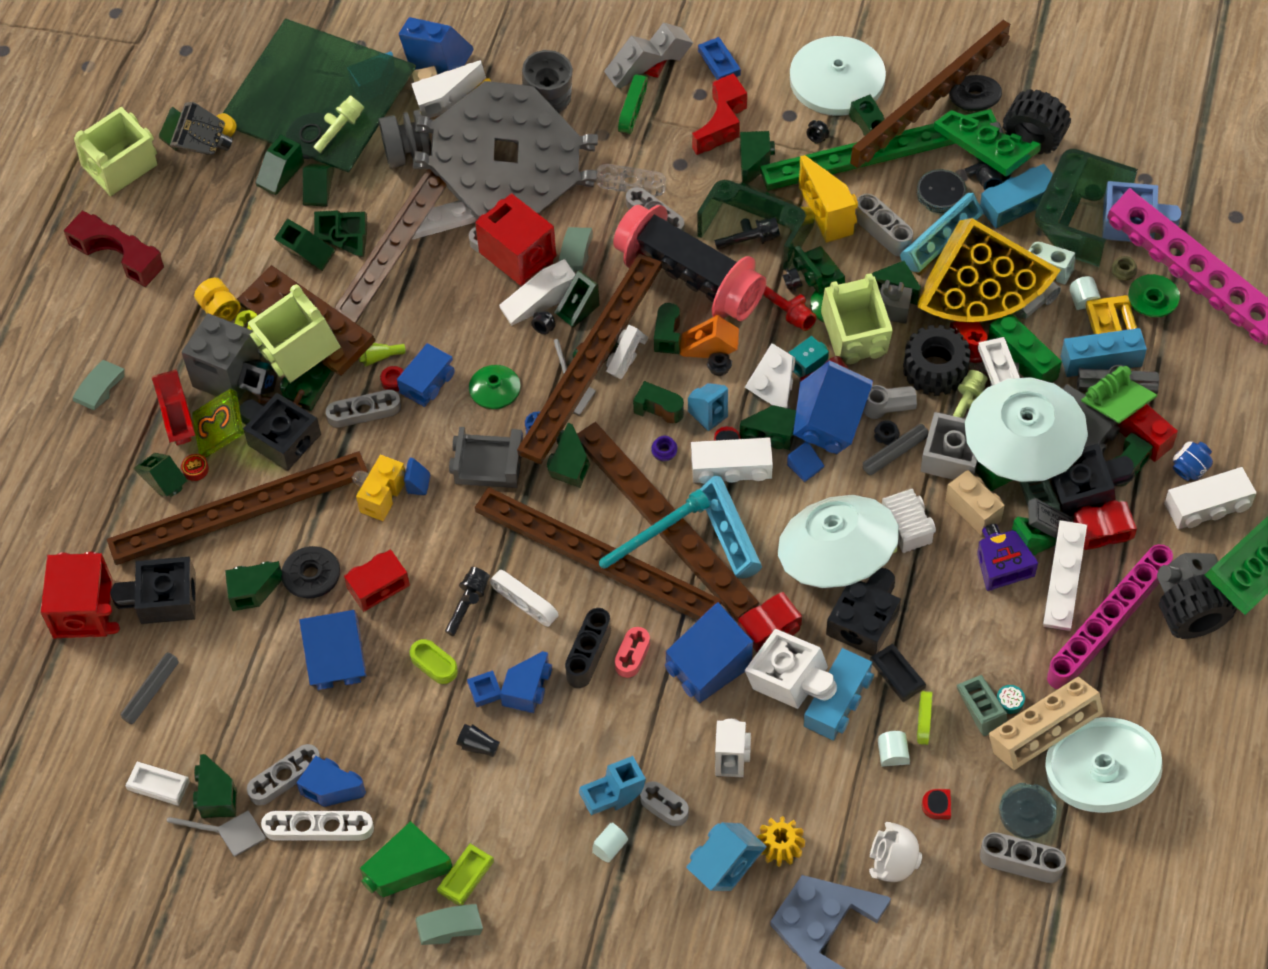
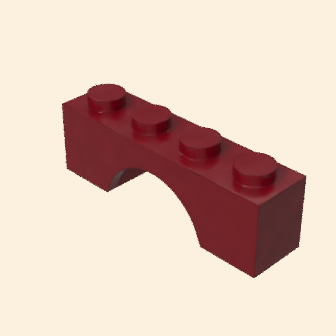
M82 210L63 230L69 246L87 256L100 250H114L123 255L121 263L126 277L145 288L164 268L161 253L156 247L145 245L136 236H129L123 233L117 226L103 222L95 214L90 215Z

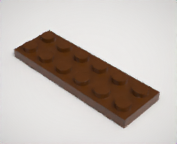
M271 265L237 298L238 302L243 308L255 312L258 316L290 294V288L293 285H299L307 298L325 318L341 348L322 360L321 363L339 376H342L376 341L374 336Z

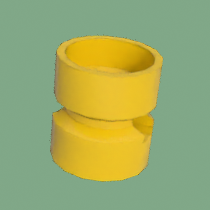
M219 278L207 279L195 290V300L205 310L206 314L209 313L230 322L240 312V303Z

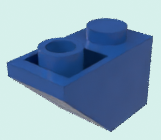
M542 651L508 669L500 693L502 706L534 713L537 704H542L545 688L542 687L544 681L549 680L552 673V664L549 663L548 652Z
M315 756L297 781L300 794L322 807L363 798L366 794L363 779L353 771L347 773L341 770L338 764L328 758L323 760Z

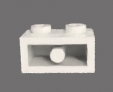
M736 719L717 721L715 776H744V762H750L751 733H745L746 722H740Z

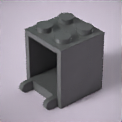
M208 313L181 352L192 387L237 404L246 391L237 387L243 362L261 361L263 357L249 335L253 331Z

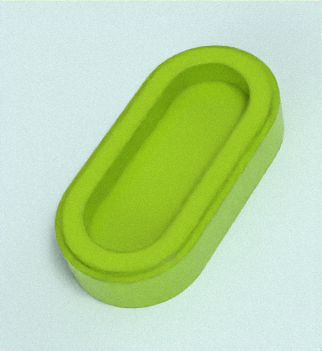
M421 639L412 644L409 652L412 663L439 684H447L456 678L458 674L456 661L436 644L427 639Z
M922 691L919 701L917 743L923 745L929 744L932 692Z

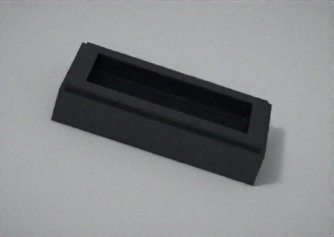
M893 643L870 657L872 665L902 702H905L926 688V683Z

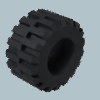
M1029 89L1026 92H1020L1014 99L1003 119V129L1006 131V135L1011 136L1012 133L1022 137V141L1031 144L1032 141L1040 143V152L1037 154H1049L1058 148L1071 123L1070 112L1066 110L1064 103H1061L1057 97L1051 96L1050 93Z
M930 325L926 330L924 328L918 329L917 334L913 333L910 336V341H907L905 348L903 372L904 376H907V382L914 384L915 390L919 391L921 389L923 394L929 395L930 392L934 393V396H940L942 392L945 395L950 394L951 389L956 391L959 384H962L968 372L970 349H968L969 344L967 340L963 341L962 334H955V329L949 328L947 330L942 325H939V328H934L933 325ZM940 357L945 359L947 363L933 364L928 362L926 358Z
M1205 574L1188 578L1174 585L1164 593L1159 602V607L1172 635L1175 638L1181 639L1201 637L1214 632L1230 621L1237 612V608L1211 583Z

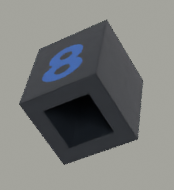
M260 360L243 362L237 387L259 395L274 392L278 375L271 364Z

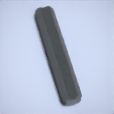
M923 424L917 425L864 461L863 470L868 475H873L926 439L929 433L928 429Z
M166 653L121 712L120 716L125 722L129 724L135 723L178 665L179 661L176 656Z

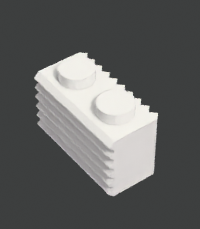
M909 489L882 499V505L891 510L899 525L898 545L902 553L932 543L936 527L931 517L927 518L925 515V505L921 496H916L914 490Z

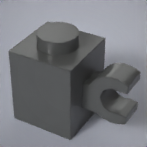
M886 280L885 284H882L880 294L889 320L907 324L912 288L904 287L902 282L899 283V286L889 285L890 280Z

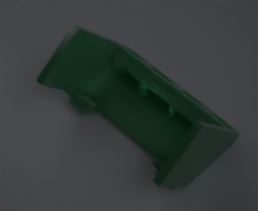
M1078 149L1066 150L1062 154L1036 209V224L1053 246L1075 252V259L1100 267L1106 239L1069 227V224L1081 198L1090 201L1102 199L1105 195L1108 181L1135 183L1138 169Z
M720 180L714 184L697 212V237H703L723 203L765 219L775 217L778 224L793 230L784 244L783 270L786 271L792 264L794 247L798 245L802 247L815 223V213L809 207L741 181Z

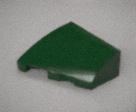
M338 210L315 211L314 235L358 257H364L367 238V213L365 211L344 213Z

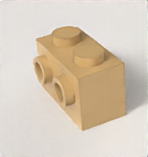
M967 470L948 484L945 501L981 536H983L982 529L990 524H999L1002 521L1005 505L997 494H993L985 487L981 478L974 476Z

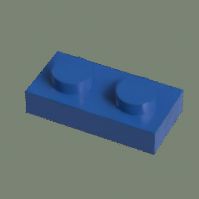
M720 37L698 45V52L717 80L733 73L736 77L741 75L740 67Z

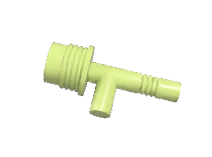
M349 96L339 107H336V111L340 114L338 118L331 113L326 114L324 120L331 126L313 148L321 153L347 121L353 125L356 123L355 121L364 110V106L355 98Z
M969 370L962 384H959L958 390L963 396L953 416L963 418L967 409H970L972 402L984 391L988 379L983 373Z

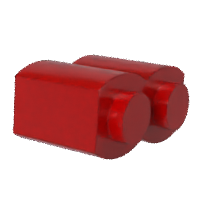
M1112 500L1105 503L1103 507H1083L1075 513L1073 523L1087 525L1083 550L1129 541L1135 538L1137 531L1126 501L1118 502L1117 500Z
M781 592L765 601L761 606L755 607L738 619V625L753 641V649L758 652L775 629L792 636L795 635L801 628L802 615L785 593Z

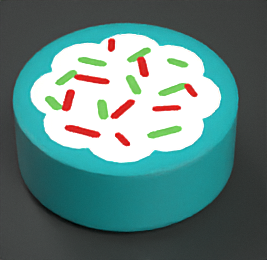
M1015 685L1003 686L999 689L996 697L1007 714L1018 713L1022 710L1025 702L1024 692Z

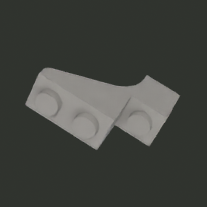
M663 22L650 40L631 35L604 72L615 87L622 88L633 80L635 74L641 75L661 61L670 59L680 61L693 42L681 27Z

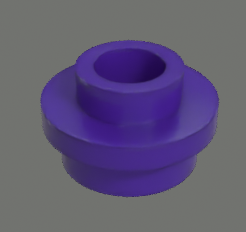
M669 436L658 437L651 446L652 455L660 461L673 459L678 451L676 442Z

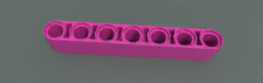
M1161 544L1151 547L1053 657L1047 674V681L1051 687L1059 689L1077 678L1159 585L1160 582L1157 578L1159 568L1163 565H1168L1173 560V553L1169 547ZM1154 560H1159L1163 563H1157ZM1138 578H1144L1147 581H1141ZM1122 596L1130 597L1131 600H1126ZM1106 614H1111L1115 618H1109ZM1089 633H1096L1099 637L1091 636ZM1078 651L1083 655H1075L1073 652ZM1056 670L1065 671L1067 674H1059Z

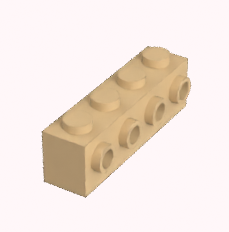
M1080 677L1073 679L991 731L989 737L993 753L1013 770H1016L1103 714L1100 693Z

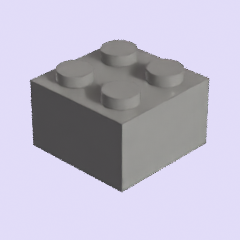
M934 412L922 456L920 472L953 480L967 470L975 475L978 460L967 444L966 419Z

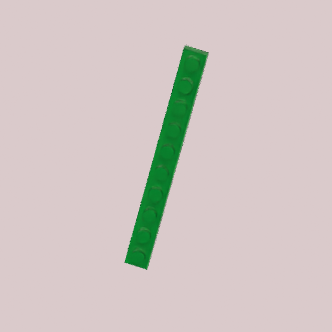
M991 109L966 115L979 120V124L983 126H990V123L997 122ZM934 123L904 130L900 136L896 135L890 140L886 148L877 151L869 162L863 163L859 168L955 143L935 131ZM856 143L805 155L832 175L857 169L850 164L852 147ZM800 156L760 166V174L767 191L799 183Z

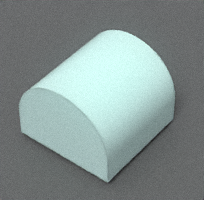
M1090 276L1078 278L1070 285L1069 291L1076 310L1086 309V301L1101 299L1095 280Z
M889 731L878 737L881 767L910 765L907 737L904 732Z
M612 822L594 841L592 853L603 861L610 862L626 844L628 837Z

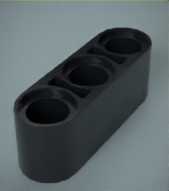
M593 608L586 614L565 663L566 678L569 685L574 688H583L589 684L611 635L610 615L603 608ZM596 623H602V624H604V625L601 626V627H595V626H593V625L596 624ZM585 646H593V647H594V648L591 649V650H585V649H583ZM575 669H583V670H584V671L581 672V673H574V672H572V671L575 670Z

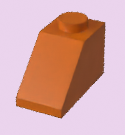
M716 315L682 333L680 355L683 357L708 358L712 353L730 354L738 350L739 328Z

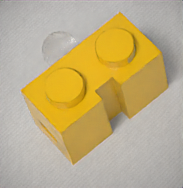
M380 454L370 473L357 471L353 474V483L361 487L356 495L360 513L384 521L393 506L392 496L398 497L405 485L404 477L406 471L404 463Z

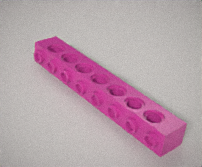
M1129 188L1109 210L1107 219L1110 225L1118 231L1122 230L1129 236L1130 241L1136 246L1145 248L1153 260L1165 264L1173 276L1185 280L1193 292L1205 296L1213 308L1225 312L1233 324L1245 328L1254 341L1267 345L1268 297ZM1138 217L1141 219L1142 223L1134 224L1131 222L1130 218ZM1150 233H1158L1162 239L1154 240L1151 238ZM1176 248L1181 251L1182 255L1174 256L1171 254L1170 249ZM1190 265H1199L1202 271L1194 272L1191 270ZM1210 281H1219L1222 288H1214ZM1230 297H1239L1242 304H1234ZM1250 313H1259L1262 316V320H1254Z

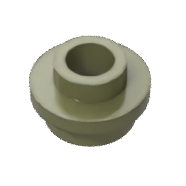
M1121 256L1113 262L1111 270L1116 278L1130 280L1137 273V265L1131 257Z

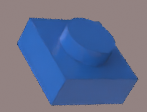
M493 670L467 679L476 708L501 699V690Z

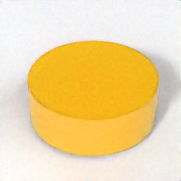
M225 113L217 115L216 117L225 122L222 134L231 137L236 131L235 120Z

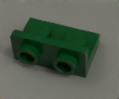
M799 245L794 247V257L792 258L794 267H796L798 272H802L808 286L813 287L818 294L824 293L825 288L830 287L831 282H837L838 285L845 283V275L822 246L804 252Z
M319 362L291 383L284 376L280 383L282 396L294 401L298 391L302 389L305 391V394L298 404L303 409L312 411L335 372Z

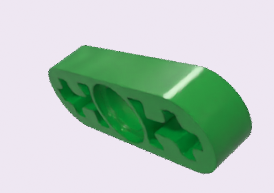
M634 75L619 117L618 132L632 133L646 94L647 76Z

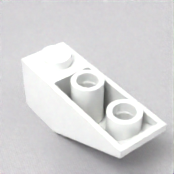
M480 60L412 83L422 116L432 118L443 114L486 79Z

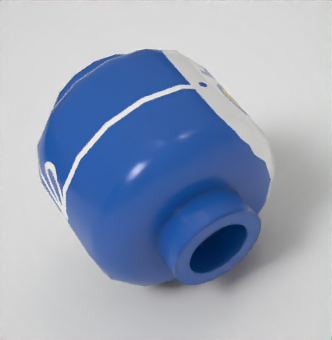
M1191 441L1186 442L1173 457V470L1186 481L1190 479L1199 480L1213 464L1210 456L1212 453L1211 449L1203 442L1198 444Z

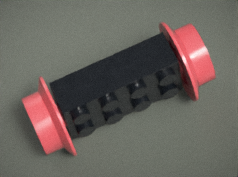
M635 205L624 215L616 229L613 245L617 250L624 253L623 260L626 267H631L639 253L661 261L662 269L665 270L669 277L674 280L679 278L686 282V286L695 292L700 290L706 294V297L713 302V317L719 315L725 319L727 316H731L738 321H743L754 311L762 298L766 287V278L755 271L754 258L746 256L736 262L667 222V210L662 205H656L651 209H647L642 205Z

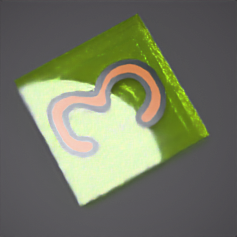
M231 388L192 412L198 452L205 458L244 434L237 392Z

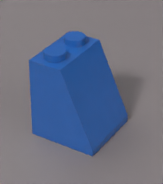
M409 17L398 33L411 71L435 66L438 75L445 71L459 68L462 65L464 66L474 50L473 46L449 25Z
M829 360L800 382L793 435L803 439L805 442L815 444L827 452L840 453L852 444L873 381Z
M718 602L666 651L665 668L672 677L675 678L677 676L682 682V687L689 697L694 696L701 703L745 672V669L752 661L753 641Z
M355 610L299 619L310 686H317V690L334 688V682L344 681L345 685L361 683V678L367 677L358 614Z

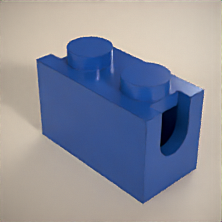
M427 343L397 378L399 393L425 407L430 400H434L437 397L442 385L453 377L455 369L450 365L453 361L452 356Z

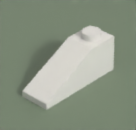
M565 259L546 267L499 305L500 309L512 326L533 316L536 312L540 313L560 303L575 273Z

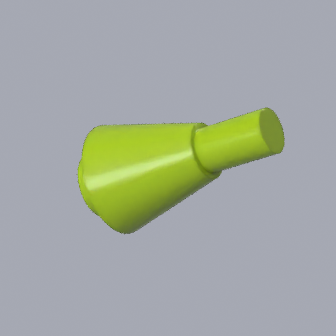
M373 343L358 360L363 362L366 367L390 356L405 354V345L388 346L387 344Z

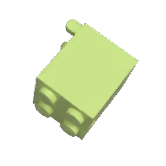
M122 107L85 131H78L74 137L81 166L110 197L157 166L155 156L157 151L152 143L154 138L147 128L143 129L134 114L131 112L128 114Z
M871 273L866 274L865 279L840 285L837 282H831L830 287L825 288L821 313L835 356L842 357L846 364H854L860 361V359L869 357L872 359L882 357L888 352L893 329L875 276L873 277Z
M297 284L290 288V294L248 322L253 331L249 335L255 344L260 347L258 349L266 361L269 360L272 363L271 366L279 377L284 375L290 383L341 348L325 318Z

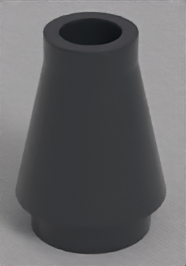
M464 724L456 742V745L462 747L461 750L485 754L491 757L495 756L500 741L493 739L474 724L471 726Z

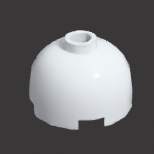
M886 822V830H879L873 841L870 858L875 859L874 868L869 869L872 878L888 882L903 881L912 874L914 869L919 868L922 861V853L919 852V844L915 835L909 829L898 824Z

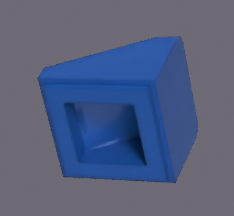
M808 442L803 443L791 452L787 458V466L804 482L824 468V464Z
M414 458L408 459L404 477L406 492L408 494L426 495L431 475Z

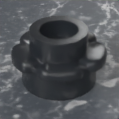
M812 120L808 124L809 127L806 134L812 142L820 143L829 137L830 131L823 121Z
M796 267L790 270L787 268V274L782 275L787 289L793 288L794 292H796L797 288L803 286Z
M547 311L534 313V319L531 324L538 333L546 335L554 330L556 323L552 314Z
M712 353L708 357L707 367L712 374L723 376L732 367V360L729 359L728 354Z
M889 420L881 421L874 429L875 440L885 445L891 444L900 436L897 425Z

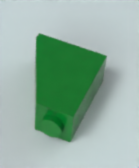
M410 821L360 867L363 877L361 882L371 893L376 891L384 898L448 874L452 868L450 857Z

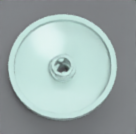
M830 36L814 40L797 52L790 67V85L797 99L808 108L826 115H849L851 102L870 94L876 102L883 92L886 71L879 54L866 43L850 37Z
M1110 717L1095 718L1051 746L1047 751L1045 762L1048 782L1059 798L1078 809L1098 813L1120 811L1142 802L1157 787L1161 779L1163 766L1159 745L1148 731L1133 722Z

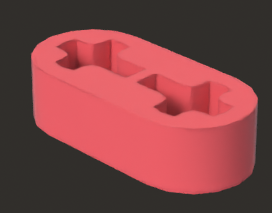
M633 627L626 633L615 657V669L620 676L630 678L639 672L650 647V636L646 629ZM641 637L642 642H638L636 649H634L633 640ZM629 656H632V665L624 668L623 663H626Z

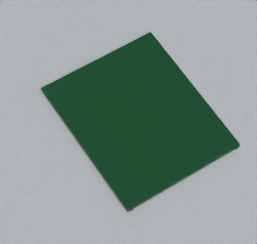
M285 18L223 113L228 114L235 120L236 131L271 144L280 135H283L301 144L303 155L349 173L378 128V118L385 117L415 70L416 65ZM352 96L364 106V110L360 113L354 125L347 121L329 144H327L325 149L319 153L313 146L331 126L325 122V115L331 113L338 118L340 114L336 111V107H339L343 101ZM307 124H316L321 130L320 137L312 143L303 142L299 136L300 130ZM316 126L306 127L301 133L302 139L305 141L316 139L319 135V129Z

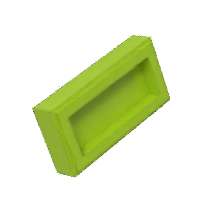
M470 843L438 886L437 892L458 906L463 905L494 863V857Z

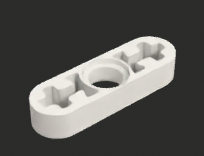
M499 570L490 579V584L499 594L542 625L549 627L559 616L556 609L549 602L507 572Z

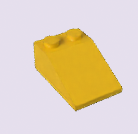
M805 155L800 156L799 189L825 242L853 235L854 224L857 223L855 210L858 208L855 194H851L846 184Z

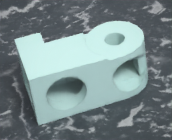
M1034 242L1028 251L1059 268L1061 271L1056 277V282L1065 285L1075 269V252L1043 242Z

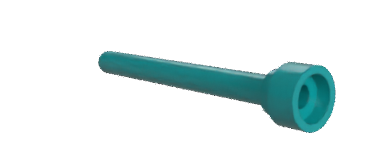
M700 489L689 494V498L684 505L600 559L599 566L604 569L608 568L691 512H703L710 507L707 496Z

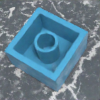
M718 823L708 833L709 839L703 846L696 848L691 854V862L686 868L710 891H732L767 846L741 823Z

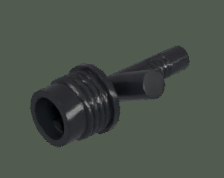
M977 157V164L964 168L967 177L976 175L984 190L1002 184L1000 172Z
M744 218L740 222L743 232L714 240L716 248L721 249L759 237L761 243L765 244L764 242L780 237L776 218H766V220L763 219L761 221L755 220L757 228L752 229L750 220Z
M470 567L463 581L459 583V587L464 590V593L451 621H449L445 629L447 634L455 636L469 606L478 603L479 597L484 596V590L490 578V575L484 570Z

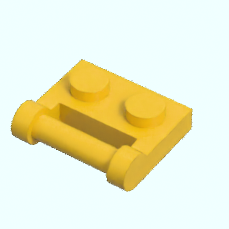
M1127 295L1086 301L1085 307L1093 334L1122 331L1115 309L1121 310L1127 330L1137 328L1131 310L1132 305Z

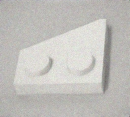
M628 325L627 329H624L619 335V345L616 352L612 353L607 360L606 366L608 368L606 372L622 379L629 366L637 357L635 350L638 343L645 344L648 337L639 329Z
M771 344L745 388L771 405L790 409L788 402L793 384L792 372L795 367V357L778 346Z

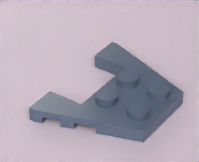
M802 875L772 918L770 925L794 953L796 952L806 964L807 969H845L821 954L825 945L850 908L878 923L890 905L891 898Z

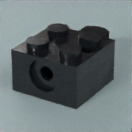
M278 393L265 406L250 399L243 402L239 407L241 422L246 425L243 431L248 446L287 471L321 435L317 417Z
M1099 443L1084 447L1082 455L1066 472L1051 478L1062 512L1069 516H1074L1083 507H1103L1105 503L1116 500L1114 486L1130 482L1134 479V464L1127 456L1105 461Z
M190 556L136 561L135 581L118 582L112 586L110 595L117 609L135 608L141 624L195 620L196 572Z
M880 568L869 577L866 583L859 581L846 586L827 619L826 635L871 656L878 653L900 611L901 598L891 594L895 587L894 574L886 568Z

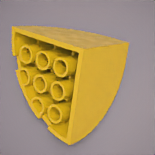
M973 218L960 220L924 285L918 301V308L932 315L954 321L978 322L997 319L1027 306V304L1040 296L1051 285L1061 270Z

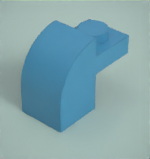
M631 756L608 765L605 777L580 786L579 794L591 816L611 807H614L616 811L640 795L646 778L635 758Z

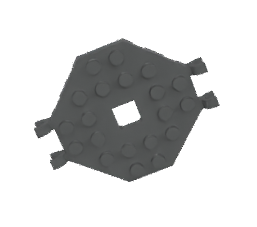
M484 81L435 120H431L427 116L417 115L415 133H432L431 156L424 152L415 151L413 169H430L436 176H439L448 185L447 188L460 202L463 201L471 210V214L477 220L482 214H486L495 207L499 200L505 199L511 193L539 214L574 186L593 187L594 181H596L597 170L579 172V149L594 152L595 146L598 144V135L586 134L579 136L534 86ZM498 140L516 143L518 145L517 163L494 161V142Z

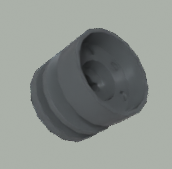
M542 50L528 56L523 63L522 85L534 86L558 113L566 109L571 102L573 68L570 60L557 51Z
M420 110L413 111L414 122H410L407 112L403 113L402 125L398 124L394 115L378 118L389 168L406 165L405 154L407 153L411 154L412 159L415 157V151H421L430 156L431 141L429 133H415V123L417 115H421Z

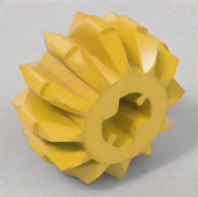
M783 816L780 817L778 823L770 818L768 820L769 826L761 825V834L756 836L767 846L760 855L766 854L765 861L767 863L775 859L778 867L782 865V860L791 865L793 857L800 858L802 856L801 848L805 847V839L801 837L804 831L802 828H795V820L787 824Z

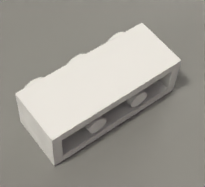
M770 438L691 442L693 483L705 484L714 475L722 477L723 481L727 482L772 479L773 463Z
M1240 467L1170 489L1164 504L1179 530L1185 527H1196L1201 522L1210 519L1219 520L1229 513L1236 511L1241 513L1248 510L1253 504L1256 491L1244 469Z

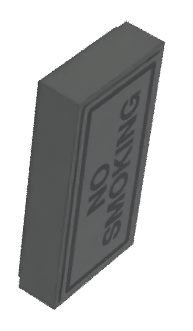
M1037 498L1028 501L1029 525L1056 539L1060 520L1072 522L1071 516Z

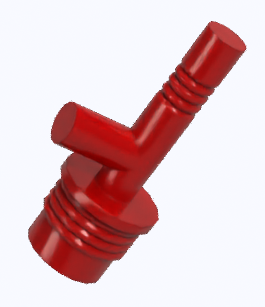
M768 286L765 287L763 296L787 312L786 321L789 324H793L803 331L812 328L816 322V315L804 304L806 303L804 295L800 294L787 301Z

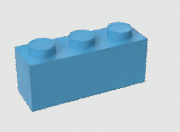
M1042 164L1028 169L1017 177H1011L998 186L986 189L981 194L980 206L984 215L997 229L1057 200L1061 183L1047 166Z
M1136 328L1065 338L1060 357L1066 377L1078 376L1079 368L1109 370L1115 365L1128 366L1129 368L1142 367L1147 348L1141 329Z
M842 648L828 672L833 675L837 685L835 695L826 701L813 698L804 715V727L833 741L838 732L843 734L849 723L848 714L851 710L856 711L862 699L860 693L863 687L868 689L873 680L874 674L871 673L872 661Z

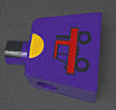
M990 524L982 529L985 539L979 541L977 556L987 591L1035 577L1038 562L1016 531L1011 530L1001 533L997 524Z

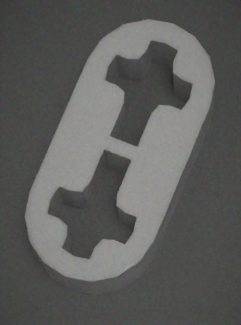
M651 781L644 785L640 793V801L647 810L672 826H680L687 821L689 807L684 799L661 783ZM648 792L650 794L658 792V799L652 798L648 800ZM669 807H671L674 810L680 807L681 815L676 813L674 816H672L671 809Z

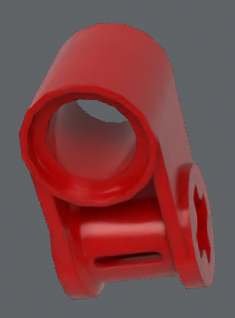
M980 321L951 322L950 328L955 329V334H962L963 341L967 340L969 344V362H983L978 346L980 342L987 341V333L983 330Z

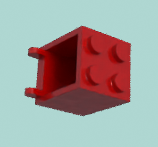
M512 193L505 199L499 200L495 207L486 214H482L475 222L479 253L518 283L520 287L527 283L543 267H549L554 264L553 259L557 257L554 226Z
M61 552L57 555H47L40 613L53 638L107 637V634H116L120 631V626L117 622H109V615L112 613L110 591L113 579L102 553L85 552L84 554H69Z

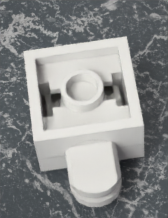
M777 629L772 632L745 669L753 690L797 709L807 695L826 701L833 697L837 690L833 675L825 671L828 665L821 648Z

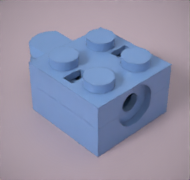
M1107 182L1103 204L1102 239L1130 241L1129 236L1125 232L1113 228L1107 219L1109 210L1129 188L1174 224L1179 225L1182 214L1180 208L1177 205L1158 204V185ZM1138 217L1130 218L1131 222L1134 224L1142 223L1141 219ZM1150 233L1152 239H1154L1155 233Z

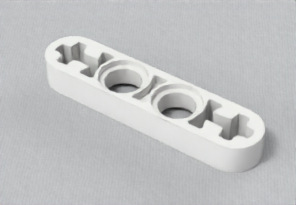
M272 811L267 813L261 822L262 830L270 840L361 841L369 838L374 830L371 816L363 811ZM288 820H290L291 831H288L286 827L288 826ZM301 820H309L311 827L305 832H300L296 830V824ZM337 820L340 825L336 831L328 832L324 829L326 822ZM345 820H348V831H345ZM274 821H279L280 825L277 826L275 831H272L270 826L274 824ZM359 821H364L366 826H363L361 831H357L356 826L359 824Z

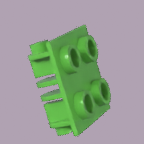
M1119 366L1112 372V375L1108 374L1105 378L1100 379L1097 384L1090 386L1081 402L1112 420L1121 423L1156 398L1157 394L1130 380L1131 370L1128 366Z

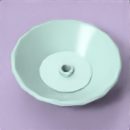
M1035 378L1007 379L986 388L972 402L965 420L967 444L978 462L998 476L1019 482L1045 481L1066 472L1082 455L1088 437L1085 414L1074 397L1054 383Z
M856 495L829 497L807 506L789 521L779 538L778 557L785 572L801 584L819 588L849 586L869 578L889 561L898 545L899 525L891 510L875 499Z

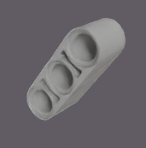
M872 194L860 195L857 198L858 208L855 212L857 223L893 255L900 257V254L912 243V228L876 196Z
M997 832L987 834L982 841L980 849V859L984 865L1046 883L1057 882L1061 878L1066 864L1064 853L1057 848ZM996 847L1000 850V853H991L987 848ZM1023 854L1027 856L1029 860L1021 861L1016 857V855ZM1045 862H1053L1058 868L1050 869L1045 865Z

